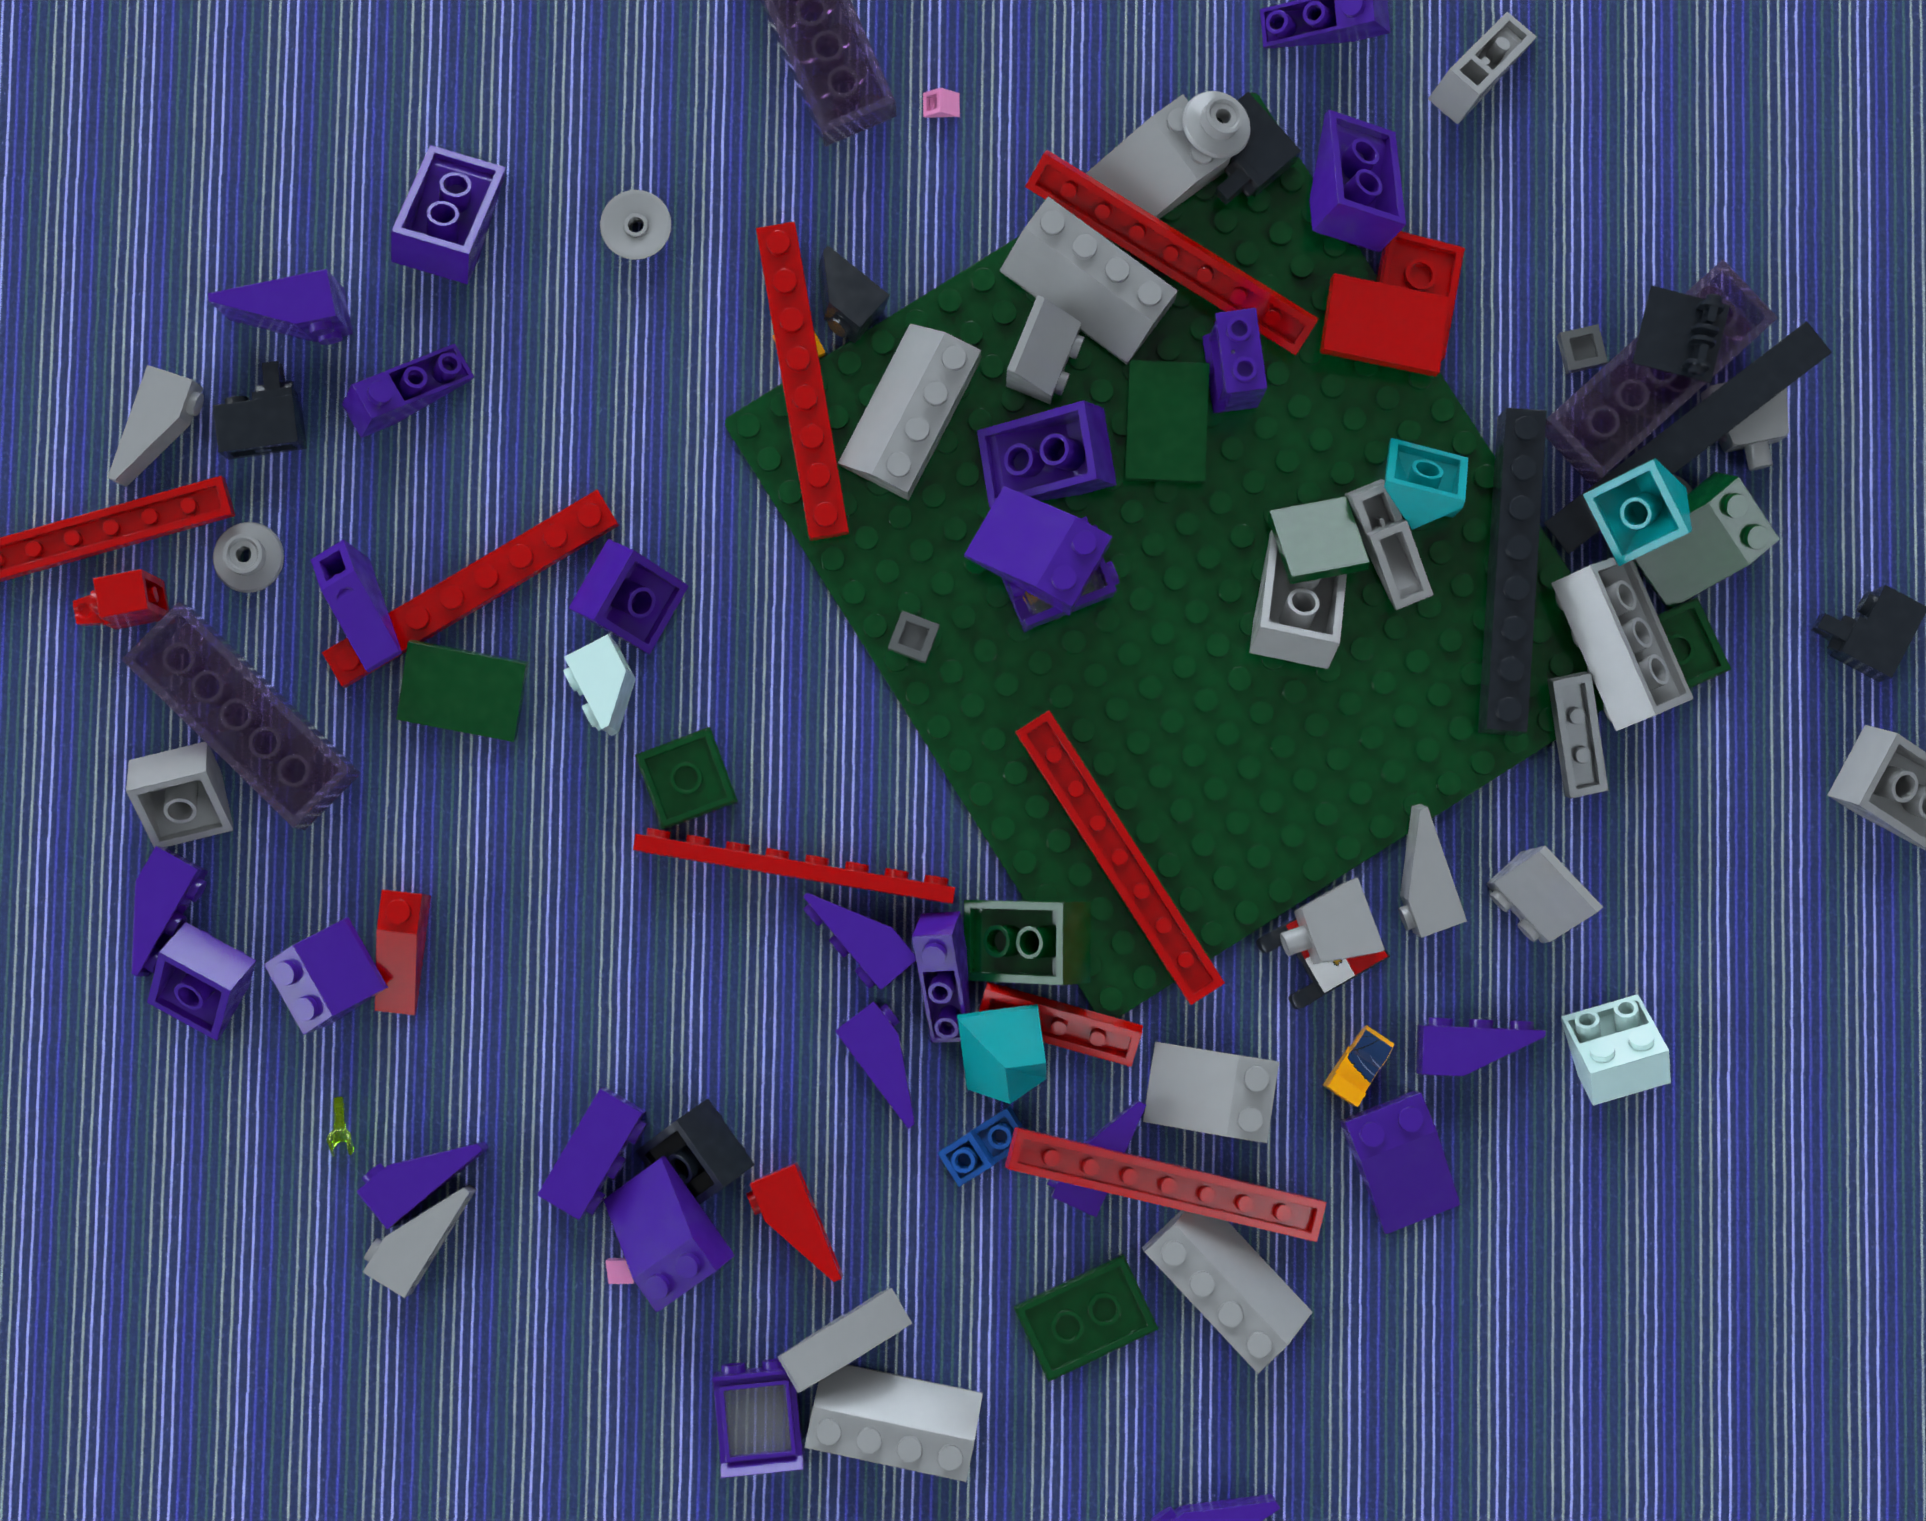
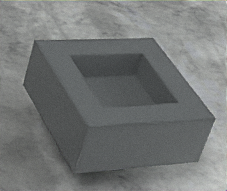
M1599 324L1560 332L1557 335L1566 374L1605 366L1608 363Z
M902 611L888 650L926 664L940 625Z

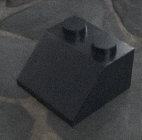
M706 1099L636 1150L646 1167H649L665 1155L699 1205L755 1165L743 1145L736 1139L724 1122L722 1115L715 1109L709 1099Z

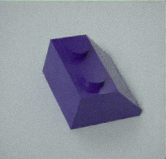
M608 539L570 604L569 609L650 655L689 585L635 550Z
M349 917L292 945L264 964L303 1035L334 1023L388 988Z
M185 922L159 951L147 1003L218 1041L250 985L256 960L247 956L241 950L234 949L212 937L208 932L199 930Z

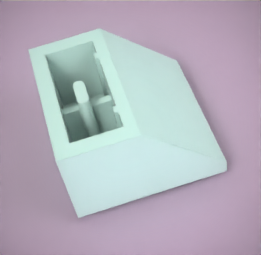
M607 634L565 656L564 658L569 667L564 669L563 672L573 691H577L580 696L584 695L588 703L583 705L582 709L592 727H596L598 731L603 730L613 736L619 733L636 678L618 644Z
M1638 994L1561 1016L1578 1077L1593 1106L1671 1083L1669 1049Z

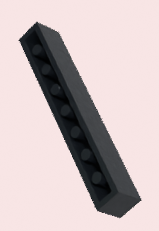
M1506 408L1497 417L1478 733L1519 736L1526 733L1528 729L1547 411Z

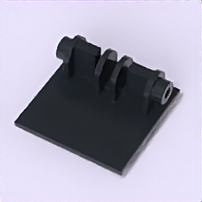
M1651 285L1632 363L1711 383L1730 305L1723 304V297L1717 294H1707L1706 299Z

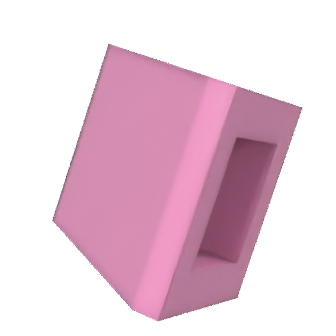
M937 88L923 93V117H960V93L944 88Z
M608 1258L605 1261L608 1284H634L625 1258Z

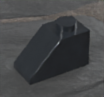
M827 246L823 250L818 268L824 320L828 322L830 329L836 335L842 338L846 337L855 344L884 313L890 295L831 247Z

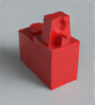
M142 569L93 578L95 590H92L90 595L73 601L76 624L80 626L106 625L117 630L171 619L164 580Z

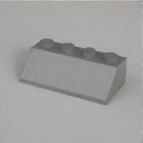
M1049 196L1025 226L1000 269L1002 274L1035 298L1037 295L1046 298L1080 321V331L1125 364H1128L1172 306L1177 295L1175 288Z
M910 324L837 464L909 501L981 362V350L946 332Z
M1612 557L1589 565L1551 583L1555 590L1556 602L1560 609L1564 611L1572 629V639L1577 647L1580 648L1588 666L1587 671L1592 674V681L1602 698L1605 715L1612 722L1616 731L1694 699L1633 560L1618 566L1615 558Z
M1181 1210L1142 1247L1149 1258L1258 1374L1289 1345L1312 1314L1308 1306L1228 1221Z
M847 1364L818 1382L804 1448L966 1482L983 1393Z

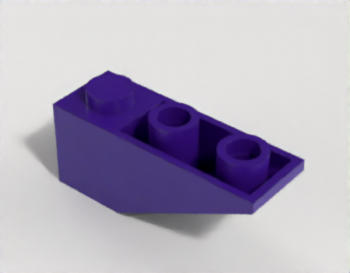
M1295 0L1260 9L1262 40L1265 49L1355 42L1390 33L1387 0Z
M454 343L352 384L342 402V406L358 434L363 438L402 421L473 380L474 375Z
M344 539L310 559L321 592L365 670L371 672L400 655L402 650L370 559Z
M155 846L135 881L131 974L135 976H149L151 972L154 973L159 951L184 925L187 920L184 913L191 901L196 902L201 897L207 885V881L204 878L208 870L165 847Z
M806 893L803 896L808 903L803 910L817 927L822 923L828 926L834 934L829 941L843 958L848 954L853 956L860 965L854 971L869 989L876 984L880 990H883L916 962L915 954L892 927L812 894Z
M961 912L921 913L913 932L912 940L931 1043L960 1041L957 1015L970 1013L967 946Z
M1429 1017L1428 1025H1417L1416 1073L1422 1075L1465 1076L1546 1037V1030H1534L1533 1021H1509L1508 1029L1493 1028L1494 1020L1469 1019V1027L1453 1026V1018Z

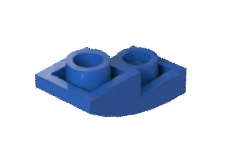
M1011 1106L1003 1109L937 1152L958 1187L1008 1156L1014 1128L1025 1129Z

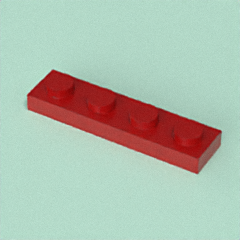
M987 982L979 1012L1038 1004L1044 1043L1132 1067L1142 1035L1143 1025Z

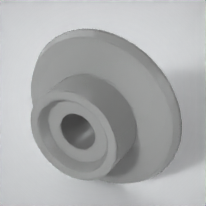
M1218 91L1202 92L1194 96L1185 106L1182 118L1184 132L1191 144L1203 154L1214 158H1229L1241 152L1247 145L1251 132L1249 117L1244 107L1232 96ZM1216 117L1220 118L1223 123L1219 122Z
M643 190L625 191L612 198L604 208L600 220L601 235L608 248L618 256L631 260L645 259L659 252L666 244L671 232L670 213L663 201L650 192ZM640 222L644 224L640 232L630 231L634 223Z
M243 522L228 528L217 540L213 551V565L220 580L229 588L244 593L257 592L271 585L279 576L284 563V550L278 536L267 526L255 522ZM250 549L251 558L247 562H242V552Z

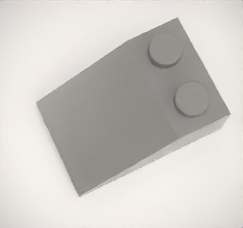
M1182 94L1151 116L1086 174L1160 219L1222 175L1228 167L1231 157H1210L1197 150L1191 144L1184 132L1182 122L1183 112L1189 101Z
M1271 530L1253 619L1249 653L1328 669L1340 644L1347 574L1290 584Z
M1865 725L1828 796L1852 812L1926 851V752L1898 733Z
M1546 846L1521 851L1487 883L1493 891L1489 895L1493 902L1504 912L1510 909L1519 918L1518 928L1532 942H1535L1537 939L1541 943L1551 942L1603 908Z
M1155 1042L1143 1122L1267 1143L1279 1062Z

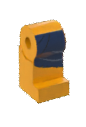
M1368 1025L1364 1026L1352 1044L1347 1047L1323 1083V1086L1352 1106L1358 1107L1366 1095V1090L1391 1053L1394 1043Z

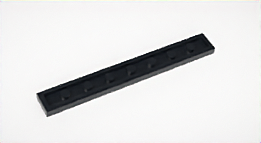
M1806 321L1544 522L1545 526L1567 554H1570L1600 531L1583 496L1584 493L1655 458L1673 475L1832 353L1831 350Z

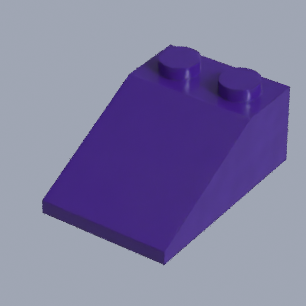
M1330 109L1325 113L1309 199L1312 231L1380 253L1406 226L1396 132Z
M430 145L391 230V262L468 284L484 245L506 173V167Z
M327 269L207 293L209 302L231 321L312 342L319 341L321 345L339 343L343 340L342 336L353 334L345 290Z
M1083 400L977 430L989 508L993 506L1004 486L1036 500L1044 501L1082 495L1117 485L1104 408Z
M1004 486L966 550L964 557L1070 616L1107 552L1112 536L1077 516Z
M1411 1091L1339 1120L1385 1235L1461 1205L1437 1130L1421 1092Z
M665 1155L603 1199L632 1278L656 1313L716 1272L735 1256Z

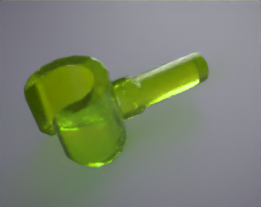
M335 1097L333 1098L334 1129L328 1134L327 1143L331 1155L335 1157L334 1148L336 1144L347 1142V1150L350 1156L354 1152L355 1147L351 1133L346 1129L344 1098Z

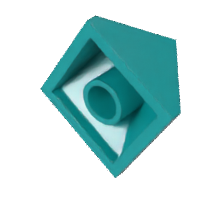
M1391 438L1388 448L1384 488L1412 530L1443 516L1453 518L1463 508L1466 499L1468 457Z
M1656 458L1583 494L1618 566L1692 532L1687 489Z
M1038 1004L957 1015L967 1090L1011 1104L1047 1079L1046 1058Z

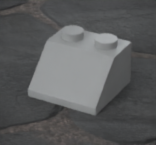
M1037 295L1007 368L1006 387L1048 404L1051 403L1054 393L1062 396L1070 373L1064 371L1069 357L1077 359L1085 339L1084 336L1079 335L1081 322L1046 298Z
M208 741L129 760L126 792L154 848L155 846L168 847L233 831V821L222 773Z

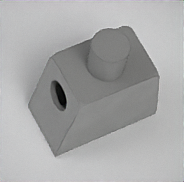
M1725 383L1708 387L1701 393L1702 401ZM1787 388L1718 440L1724 453L1744 449L1749 471L1772 466L1773 461L1769 444L1777 443L1788 436Z
M1358 877L1338 885L1295 910L1294 914L1299 927L1280 933V940L1287 956L1308 950L1313 964L1370 955L1385 950Z

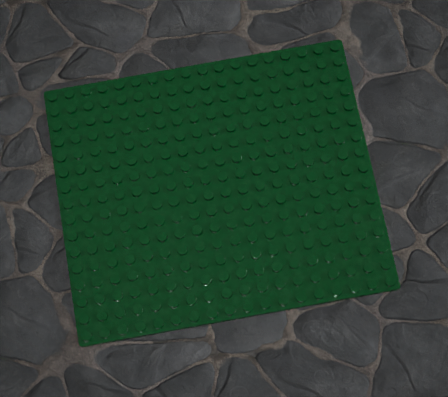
M1251 92L1250 94L1275 121L1257 93ZM1299 157L1294 165L1256 197L1251 195L1248 198L1242 192L1225 206L1215 194L1217 187L1229 177L1224 172L1160 218L1164 223L1319 318L1296 355L1260 334L1267 390L1257 408L1213 414L1209 389L1204 484L1124 481L1129 363L1125 364L1082 331L1079 332V335L1084 336L1085 339L1077 359L1069 357L1064 369L1065 372L1070 373L1062 396L1054 393L1051 403L1048 404L1006 387L1007 368L1036 300L1034 296L1000 272L1003 263L1019 236L868 329L855 344L849 341L819 360L838 463L910 324L946 332L981 350V362L909 501L837 464L849 534L810 541L783 383L728 416L725 420L727 431L1023 899L1091 902V983L1078 984L1095 1012L1119 1018L1175 981L1018 739L1015 731L1050 710L1209 959H1212L1407 835L1412 806L1421 804L1428 807L1431 818L1555 741L1556 735L1547 679L1584 671L1588 672V666L1582 652L1572 639V629L1565 613L1556 602L1555 590L1551 584L1570 575L1571 572L1540 526L1528 729L1526 733L1519 736L1478 733L1495 456L1441 373L1434 377L1320 353L1332 275L1337 273L1377 282V275L1357 245L1312 231L1309 199L1313 177ZM1112 242L1177 290L1174 303L1131 360L1206 363L1202 336L1212 332L1216 321L1215 313L1225 311ZM1085 400L1104 408L1117 485L1082 495L1041 502L1078 518L1086 516L1089 524H1096L1098 529L1112 536L1110 546L1103 558L1105 563L1109 561L1113 563L1120 583L1115 585L1117 591L1113 597L1074 611L1070 616L1064 615L1039 625L1024 633L1002 578L964 557L966 550L991 509L988 503L977 430ZM1391 438L1468 457L1466 499L1463 508L1453 518L1443 516L1413 530L1410 528L1433 592L1432 596L1395 610L1364 545L1370 562L1369 567L1365 571L1347 574L1340 644L1328 669L1249 653L1253 619L1269 536L1272 530L1268 520L1270 510L1345 497V494L1380 479L1385 480L1388 448ZM1091 579L1081 596L1095 591ZM1042 600L1034 604L1037 613L1053 607ZM902 611L940 625L926 664L888 650ZM1593 683L1597 713L1604 709V703L1596 685Z

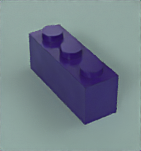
M600 1088L537 1196L578 1220L585 1217L586 1213L593 1216L606 1195L600 1191L608 1177L614 1180L626 1161V1158L622 1157L621 1154L628 1142L635 1145L645 1130L647 1123L643 1122L642 1118L646 1111L608 1088Z

